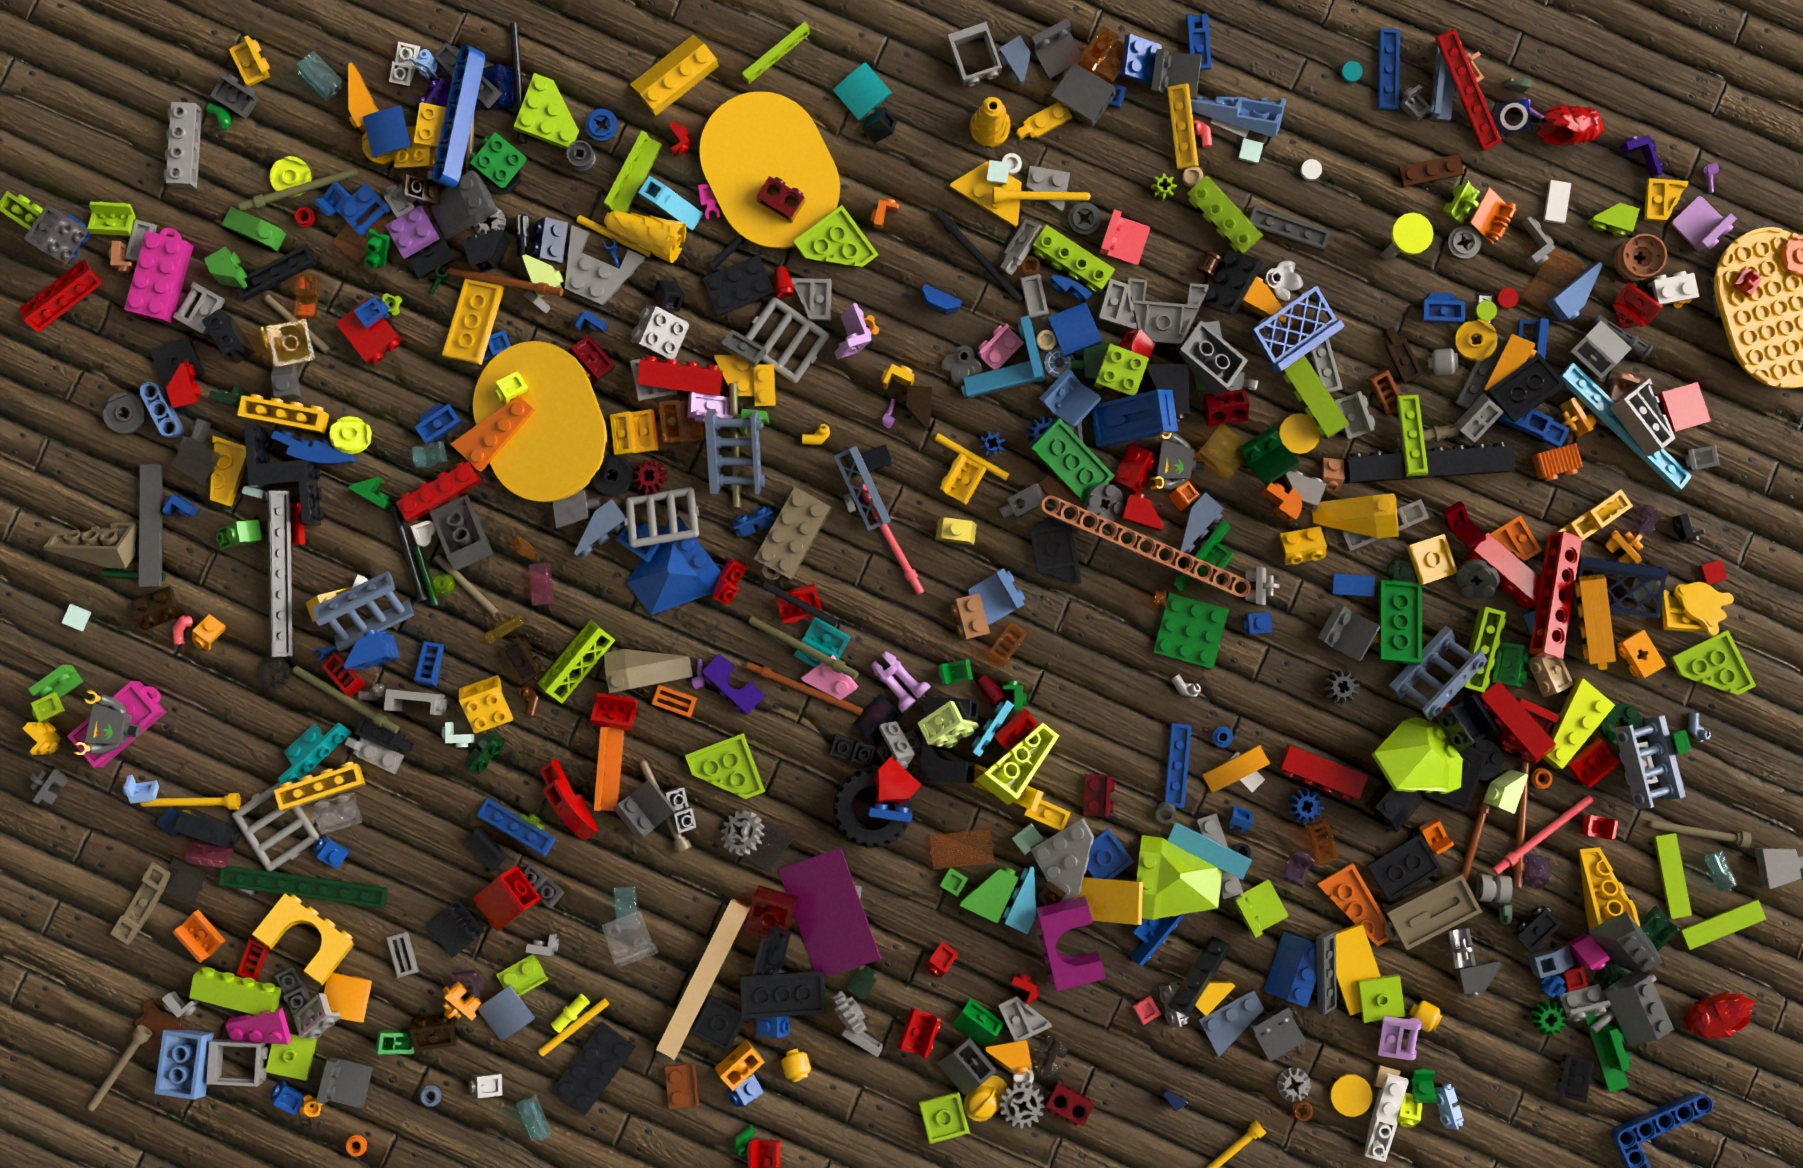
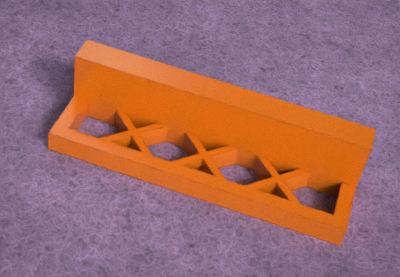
M600 727L594 811H615L613 808L619 803L624 730Z

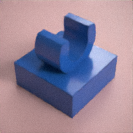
M1234 805L1231 810L1229 828L1232 829L1234 825L1240 826V833H1243L1245 829L1249 830L1253 823V813Z

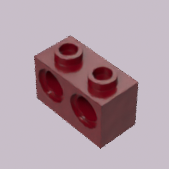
M769 176L757 195V202L788 221L793 222L805 203L803 193L795 187L789 188L782 179ZM770 189H777L779 193L776 196H770L767 192ZM788 199H793L796 201V204L789 207L785 202Z
M1245 389L1226 391L1217 398L1212 393L1204 394L1203 413L1207 426L1248 421L1250 403Z
M1058 1081L1055 1082L1045 1101V1106L1048 1108L1047 1111L1056 1117L1059 1114L1066 1117V1122L1075 1127L1078 1124L1082 1127L1084 1126L1095 1105L1093 1100ZM1063 1096L1065 1102L1062 1105H1055V1097ZM1075 1106H1082V1114L1074 1115L1072 1113Z

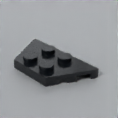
M1068 507L1064 510L1066 519H1070ZM1048 517L1030 531L1036 570L1038 573L1081 584L1072 527L1057 519Z

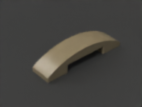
M154 862L151 863L141 880L143 883L124 915L120 916L110 933L112 936L127 945L132 942L159 901L171 875L169 871Z

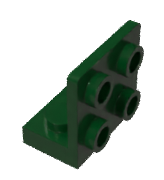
M1274 426L1239 447L1245 464L1265 485L1272 483L1300 465L1299 460L1282 443L1279 432Z

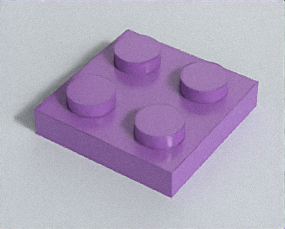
M421 205L385 225L404 259L440 239Z

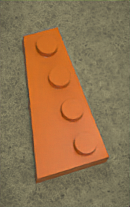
M518 395L456 439L451 445L478 471L482 472L532 415L535 409Z
M1353 863L1316 883L1355 925L1363 924L1367 937L1377 947L1390 940L1384 933V925L1387 920Z

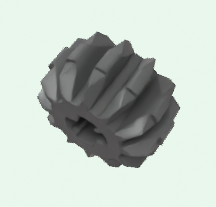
M1342 669L1337 670V675L1334 672L1330 673L1332 680L1328 678L1324 680L1329 686H1325L1323 689L1325 691L1330 690L1326 697H1333V703H1337L1340 699L1341 705H1345L1346 699L1352 702L1354 701L1352 695L1357 696L1359 694L1354 688L1360 687V684H1353L1357 677H1350V671H1346L1343 674ZM1343 683L1345 690L1340 691L1338 684Z

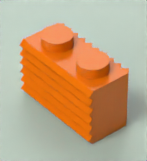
M1576 443L1532 456L1537 478H1545L1546 482L1557 479V474L1565 473V476L1578 473L1577 469L1583 467Z

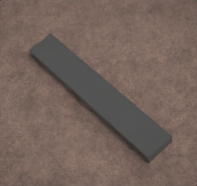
M162 464L140 465V588L162 587Z

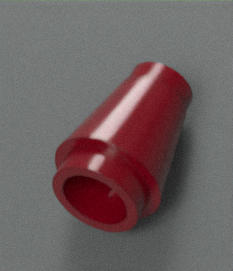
M986 675L976 682L987 704L990 703L992 707L1005 698L1004 691Z

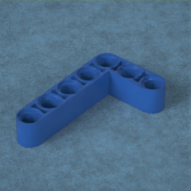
M1692 1092L1614 1127L1611 1131V1138L1624 1167L1650 1168L1640 1144L1708 1114L1713 1109L1711 1098L1700 1092ZM1702 1098V1106L1697 1107V1101ZM1683 1107L1684 1113L1678 1116L1679 1108ZM1664 1115L1665 1121L1659 1125V1118ZM1646 1124L1645 1131L1640 1133V1126ZM1626 1132L1627 1138L1621 1142L1620 1136ZM1632 1152H1635V1159L1629 1161V1155Z

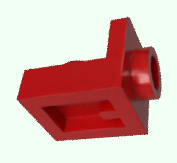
M942 941L924 967L930 975L941 978L959 954Z

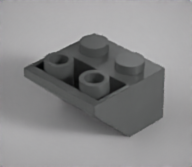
M969 1035L937 1062L963 1095L982 1085L997 1071L994 1064Z

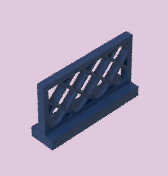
M1580 556L1578 577L1583 576V570L1593 571L1595 575H1598L1597 572H1603L1604 576L1610 573L1618 578L1619 581L1609 588L1607 586V591L1615 599V602L1609 605L1610 611L1660 618L1665 582L1668 574L1667 568ZM1618 575H1624L1625 577L1621 579ZM1630 576L1636 577L1641 583L1631 591L1623 582ZM1640 578H1645L1647 580L1642 582ZM1651 580L1661 581L1660 588L1653 594L1645 586ZM1621 583L1628 593L1617 599L1611 590ZM1643 586L1650 596L1639 603L1632 593ZM1576 592L1574 596L1573 606H1577V603H1581L1578 602L1579 597L1576 596ZM1657 594H1658V600H1656V599L1654 598V596L1657 595ZM1631 595L1637 605L1631 609H1625L1620 601ZM1652 598L1657 604L1656 612H1646L1641 605ZM1618 603V605H1619L1621 608L1613 607V606ZM1638 607H1640V608L1642 609V611L1635 610V609L1638 608Z

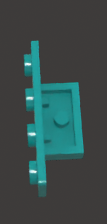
M337 723L324 735L319 726L313 724L284 751L292 766L278 778L279 783L292 782L294 784L299 782L300 778L305 777L351 734V731L341 723Z

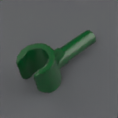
M442 266L436 268L437 278L429 293L434 294L441 281L449 278L448 269L444 275H440Z

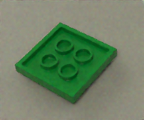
M1168 593L1152 653L1213 669L1229 609Z

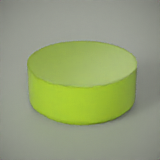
M1489 300L1480 302L1475 308V316L1478 320L1488 322L1497 314L1496 305Z

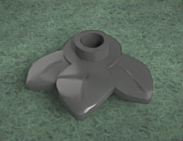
M961 345L954 353L945 356L941 365L942 370L951 371V379L956 386L964 383L965 377L982 373L981 363L974 358L973 349L967 345ZM962 352H966L968 354V358L962 359L960 357V354Z

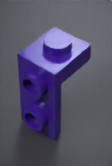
M1650 135L1641 138L1637 136L1630 137L1625 140V144L1619 147L1622 155L1641 149L1651 178H1657L1662 174L1663 166L1657 158L1656 146L1654 141L1651 140Z

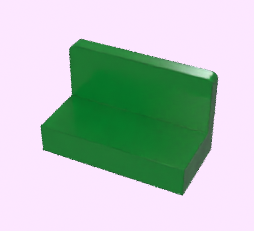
M971 998L966 1002L961 1013L952 1023L954 1027L965 1035H969L972 1040L983 1048L988 1047L997 1037L1004 1024L1003 1021Z

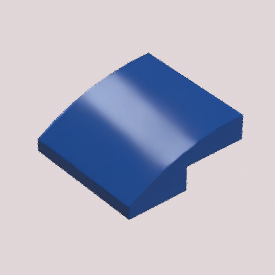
M401 105L363 116L373 158L412 147Z
M1086 302L1048 317V322L1055 334L1057 344L1064 358L1085 348L1102 343Z

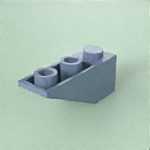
M1206 492L1202 494L1188 511L1179 550L1186 554H1189L1195 547L1193 542L1197 538L1201 540L1209 532L1207 527L1211 523L1215 525L1223 516L1221 512L1224 508Z
M609 500L594 512L574 552L577 557L589 555L593 551L592 547L596 544L602 545L610 539L609 535L614 531L618 533L624 529L626 516L614 500Z

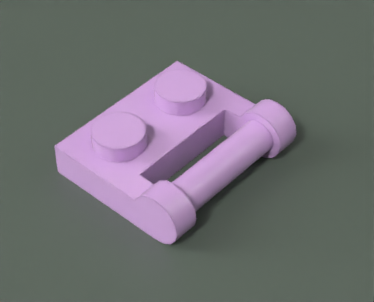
M1383 1016L1378 1056L1415 1060L1417 1054L1415 1047L1418 1030L1421 1029V1020ZM1404 1029H1408L1410 1031L1407 1048L1401 1049Z

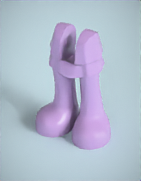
M885 651L881 655L891 666L884 671L883 667L874 661L871 667L875 675L879 676L880 681H883L899 700L898 708L903 713L916 700L903 689L892 675L896 674L917 699L931 686L927 682H917L903 668L901 662L896 660L894 655Z

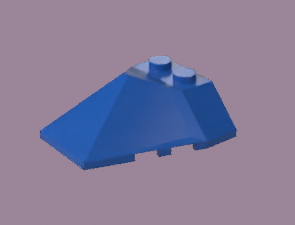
M680 516L677 517L678 532L690 530ZM669 524L661 530L660 533L662 535L670 533ZM690 538L660 543L651 561L648 563L642 559L626 583L650 615H654L713 594L721 570L698 540Z

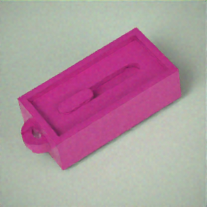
M164 228L159 234L149 231L145 232L126 300L125 311L133 315L169 324L173 323L174 318L172 316L176 312L194 247L187 241L181 240V235L177 230Z
M130 681L113 696V698L118 699L126 707L127 713L132 714L131 724L140 725L139 736L167 713L159 704L161 699L159 691L152 686L145 687L140 681ZM90 717L67 735L73 744L76 742H82L85 745L89 744L85 743ZM128 736L126 744H120L118 749L108 753L88 754L85 752L83 756L94 768L104 767L132 743L136 737ZM75 745L81 752L83 749L82 745Z

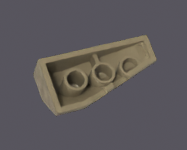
M116 522L111 523L108 528L100 529L99 526L91 527V530L85 532L72 530L55 533L43 548L46 551L107 568H126L135 556L137 524Z
M630 649L604 653L605 674L609 693L611 694L694 677L689 656Z

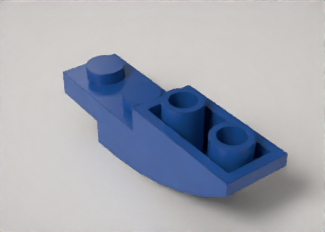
M1534 409L1515 423L1511 421L1505 412L1497 419V421L1517 431L1522 430L1557 448L1562 447L1569 432V428L1553 421L1554 418Z
M283 429L281 433L274 430L271 438L289 446L286 454L300 460L333 466L357 462V459L352 457V454L342 453L334 449L331 442L325 439L322 442L315 440L312 445L311 442L303 438L300 441L293 439L294 434Z

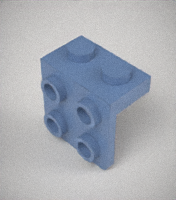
M1066 369L1039 399L1053 415L1068 425L1075 427L1097 405L1101 397L1081 384L1073 372Z
M1004 568L971 587L968 591L969 595L980 593L988 625L1024 605L1023 600H1025L1022 591L1015 589L1013 585L1015 580L1010 571L1006 572Z

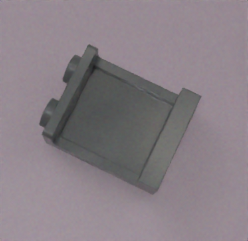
M1074 62L1071 67H1067L1064 71L1062 81L1053 87L1051 91L1052 102H1059L1085 118L1086 123L1094 127L1116 95L1115 86Z

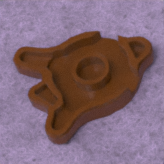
M148 999L143 1003L144 1015L136 1020L135 1026L143 1025L151 1030L152 1036L147 1042L140 1044L138 1048H146L151 1052L160 1054L163 1030H185V1028L182 1027L180 1018H177L174 1013L162 1010L158 1007L155 1000ZM130 1038V1039L128 1040V1043H127L128 1046H129V1045L131 1044V1042L133 1041L132 1038Z

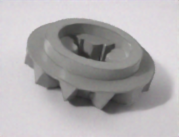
M497 208L498 212L490 216L491 219H496L491 222V228L504 230L506 218L503 212ZM487 218L473 225L480 236L487 234V231L490 230L487 224H483Z
M1458 227L1452 231L1448 238V248H1450L1452 255L1459 257V259L1473 257L1481 247L1480 236L1471 227ZM1462 238L1464 241H1472L1466 245V249L1463 245H1457L1462 241Z
M1288 1068L1279 1075L1277 1089L1284 1099L1291 1102L1301 1101L1308 1096L1311 1089L1310 1078L1299 1068ZM1291 1077L1296 1082H1302L1297 1086V1093L1293 1088H1287L1292 1084Z

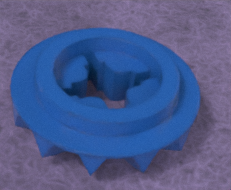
M597 109L587 116L585 129L592 139L599 142L608 141L612 136H615L618 122L611 111ZM595 121L600 123L606 121L605 125L608 130L603 128L598 130L599 127Z

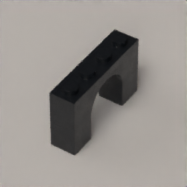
M925 696L922 706L924 718L949 701H953L963 720L978 721L979 700ZM923 735L920 745L921 763L918 769L920 780L974 783L975 762L948 759L942 753L940 747L928 744Z

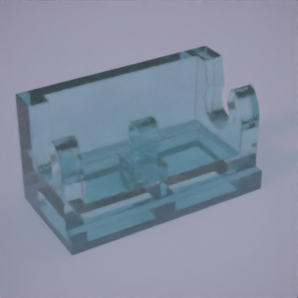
M314 51L296 64L299 74L326 102L341 89L339 84L342 82V79Z

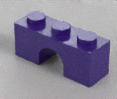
M718 654L702 671L705 674L704 680L711 686L716 684L720 688L718 692L726 700L731 698L736 703L734 707L741 714L744 712L750 714L765 698V695L751 682L742 689L736 690L732 688L729 684V676L735 667L721 654Z

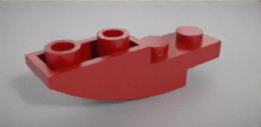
M551 760L539 769L547 785L542 790L554 811L567 827L583 841L597 833L599 830L582 795H574L558 760Z

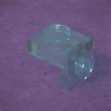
M443 441L423 447H412L413 460L417 468H429L448 462Z

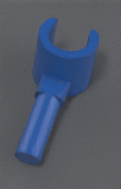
M612 238L614 242L612 247H608L606 241H604V246L607 252L611 254L615 267L620 268L616 252L618 245L615 239Z
M335 644L328 648H316L313 650V653L321 651L322 656L316 660H325L329 653L337 650Z

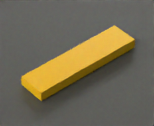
M1189 84L1167 87L1177 169L1199 166Z

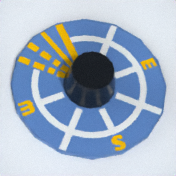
M1054 348L1045 356V369L1053 377L1059 378L1066 369L1071 371V359H1074V357L1070 355L1064 358L1060 348Z

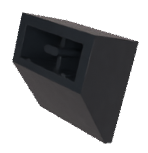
M490 229L485 235H473L468 237L467 241L462 242L470 266L480 273L498 267L510 244L509 237L502 229Z

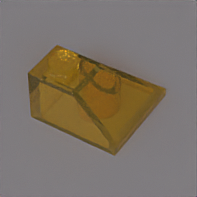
M306 319L259 327L263 348L274 367L315 360Z
M1221 424L1196 455L1228 480L1244 461L1239 447L1246 442L1225 424Z

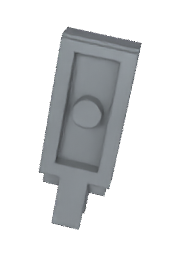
M1027 219L1024 220L1004 252L1006 255L1000 268L1005 273L1012 275L1017 266L1021 265V262H1023L1044 229L1040 224Z
M348 737L345 745L355 749L353 754L357 755V757L393 774L397 773L405 756L363 737H360V740Z

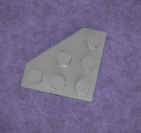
M1084 818L1031 849L1047 881L1066 893L1061 902L1073 899L1081 894L1082 881L1089 861L1088 856L1094 840V835Z

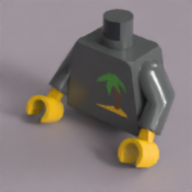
M1172 432L1157 436V438L1165 440L1160 442L1155 477L1150 478V480H1154L1156 483L1155 486L1150 487L1152 490H1172L1184 485L1186 480L1190 479L1191 471L1203 473L1205 462L1193 459L1194 449H1191L1190 444L1180 435Z
M87 690V693L94 694L91 700L84 698L88 704H93L85 743L89 744L85 745L82 742H76L74 745H82L83 749L79 753L74 752V754L83 755L85 752L88 754H105L118 749L120 744H126L128 736L136 738L139 736L140 725L131 724L132 714L127 713L126 707L118 699L102 694L98 696L93 690Z

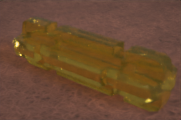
M516 614L511 617L510 621L506 620L495 627L493 631L490 630L485 633L486 640L489 643H493L498 640V637L501 638L513 631L514 627L518 628L524 623L520 615Z

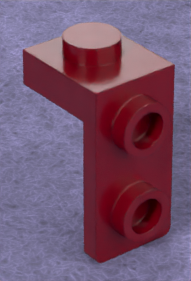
M1461 501L1442 510L1447 528L1468 548H1472L1486 540V535L1469 520L1465 505Z

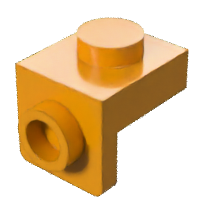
M209 614L192 630V641L198 648L209 651L211 644L226 630V626Z

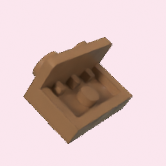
M980 593L952 601L951 612L953 617H956L958 623L956 631L963 641L990 633Z

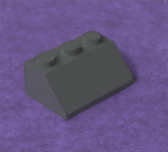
M1627 911L1589 930L1590 935L1618 967L1645 972L1662 963L1652 941Z
M1634 970L1602 990L1606 1001L1609 1000L1611 1004L1609 1008L1627 1045L1655 1041L1674 1030L1650 975Z

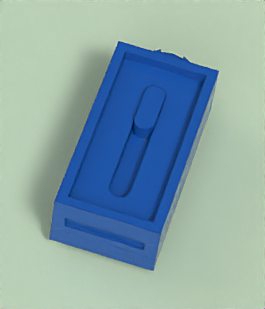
M1157 389L1097 404L1091 410L1093 418L1091 422L1092 433L1095 435L1097 446H1115L1178 431L1172 390Z

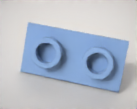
M423 49L419 52L416 59L410 58L415 65L414 68L419 70L421 76L427 79L431 77L438 79L435 74L438 63L432 57L429 50Z
M1450 1083L1442 1085L1443 1088L1434 1087L1436 1104L1444 1128L1458 1130L1459 1126L1463 1125L1462 1121L1464 1119L1459 1105L1452 1107V1103L1458 1101L1454 1087H1451Z

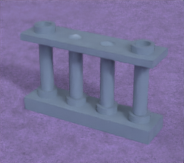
M716 409L707 410L705 430L710 494H718L721 486H724V484L755 485V494H759L761 488L765 487V475H761L759 440L762 418L758 417V410H753L750 419H720V417H717ZM720 427H751L752 438H721V436H718V429ZM721 446L752 447L753 458L723 457L719 455V448ZM723 465L753 466L754 477L724 476V474H721L720 467H723Z
M389 571L312 607L315 622L319 626L328 622L335 631L336 635H334L339 652L354 645L358 638L364 637L363 633L371 630L383 631L414 616L409 599L400 603L392 592L396 589ZM385 595L393 607L382 612L373 600ZM366 604L374 616L363 621L354 609ZM347 613L355 625L344 630L336 618Z
M1446 625L1422 650V663L1420 665L1408 664L1389 684L1393 693L1400 699L1405 694H1408L1424 706L1422 711L1430 721L1441 713L1442 708L1487 662L1482 650L1478 649L1472 655L1455 643L1457 638ZM1448 649H1451L1467 661L1459 670L1441 658ZM1433 664H1437L1453 676L1445 685L1427 673ZM1419 679L1424 680L1438 690L1431 700L1413 688V685Z
M1665 715L1643 719L1645 727L1635 730L1633 725L1614 728L1635 809L1654 807L1652 799L1663 796L1664 800L1686 797ZM1647 735L1650 747L1639 750L1636 738ZM1653 755L1656 767L1644 770L1641 758ZM1658 775L1661 787L1650 791L1647 778Z

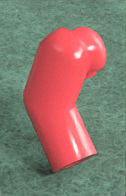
M1194 120V132L1201 137L1202 148L1212 147L1210 127L1199 120Z
M180 616L173 625L174 645L185 644L183 631L186 627L193 625V620L190 616Z

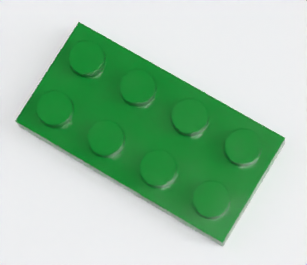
M1056 418L1029 447L1082 503L1086 501V493L1090 487L1097 483L1108 484L1114 477L1112 472L1060 418Z
M1390 580L1379 581V662L1415 665L1422 663V585L1419 583Z

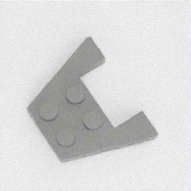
M572 225L565 289L604 306L619 290L626 279L631 277L638 266L643 264L646 258L628 250L618 269L586 255L582 251L590 233Z
M1128 278L1138 329H1141L1153 343L1183 345L1207 294L1209 285L1190 283L1188 304L1145 301L1147 280Z

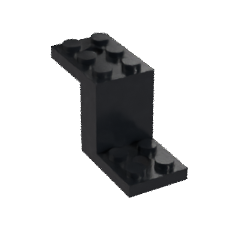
M244 424L248 485L260 490L299 487L302 523L311 526H321L324 514L323 509L320 508L319 501L322 499L321 488H318V479H320L319 467L308 460L269 463L270 457L268 451H266V443H268L267 432L256 424Z

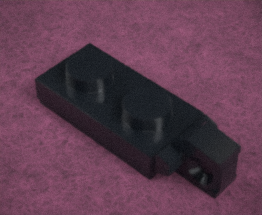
M362 715L354 732L391 751L398 752L399 748L411 752L414 745L404 740L406 735L398 730L395 734L383 726L375 725L373 720Z

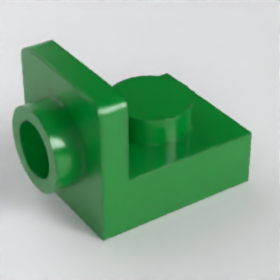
M1686 730L1669 733L1675 755L1685 754L1691 750Z
M1421 1068L1413 1071L1410 1083L1414 1103L1436 1102L1433 1082L1434 1070Z

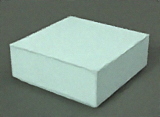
M1244 138L1238 160L1258 164L1264 143Z
M989 160L987 182L1007 185L1010 163Z
M249 486L243 487V494L267 500L266 491Z
M70 604L62 623L83 631L91 612Z

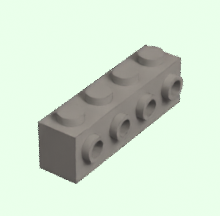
M171 102V109H168L170 125L166 132L168 149L165 150L167 169L164 170V180L172 188L197 189L202 108L196 103Z

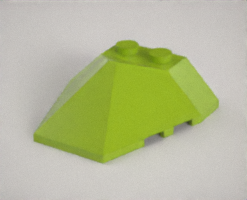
M1418 717L1402 721L1372 753L1373 758L1394 791L1416 792L1417 790H1424L1425 793L1439 791L1440 794H1447L1461 788L1463 759L1439 723Z
M1141 835L1136 881L1143 882L1142 919L1158 920L1159 918L1218 909L1222 869L1179 848L1164 838Z

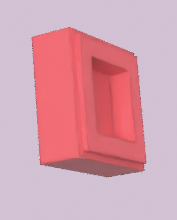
M1150 995L1132 1005L1143 1025L1161 1015Z

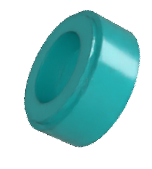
M1355 61L1347 62L1341 70L1343 80L1348 83L1357 82L1363 73L1361 65Z

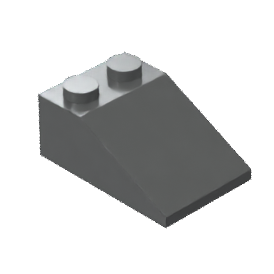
M473 170L461 176L455 188L447 187L440 193L439 205L430 206L445 240L452 238L498 212L483 176Z
M1202 321L1197 324L1179 349L1180 354L1200 384L1216 398L1229 389L1248 361Z
M468 495L429 511L446 557L455 571L493 554Z

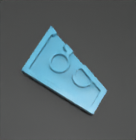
M1008 700L1005 703H999L994 711L997 715L993 721L989 719L983 727V730H985L981 738L977 736L971 747L974 748L972 752L978 757L982 755L983 749L991 741L995 731L1001 726L1014 706Z

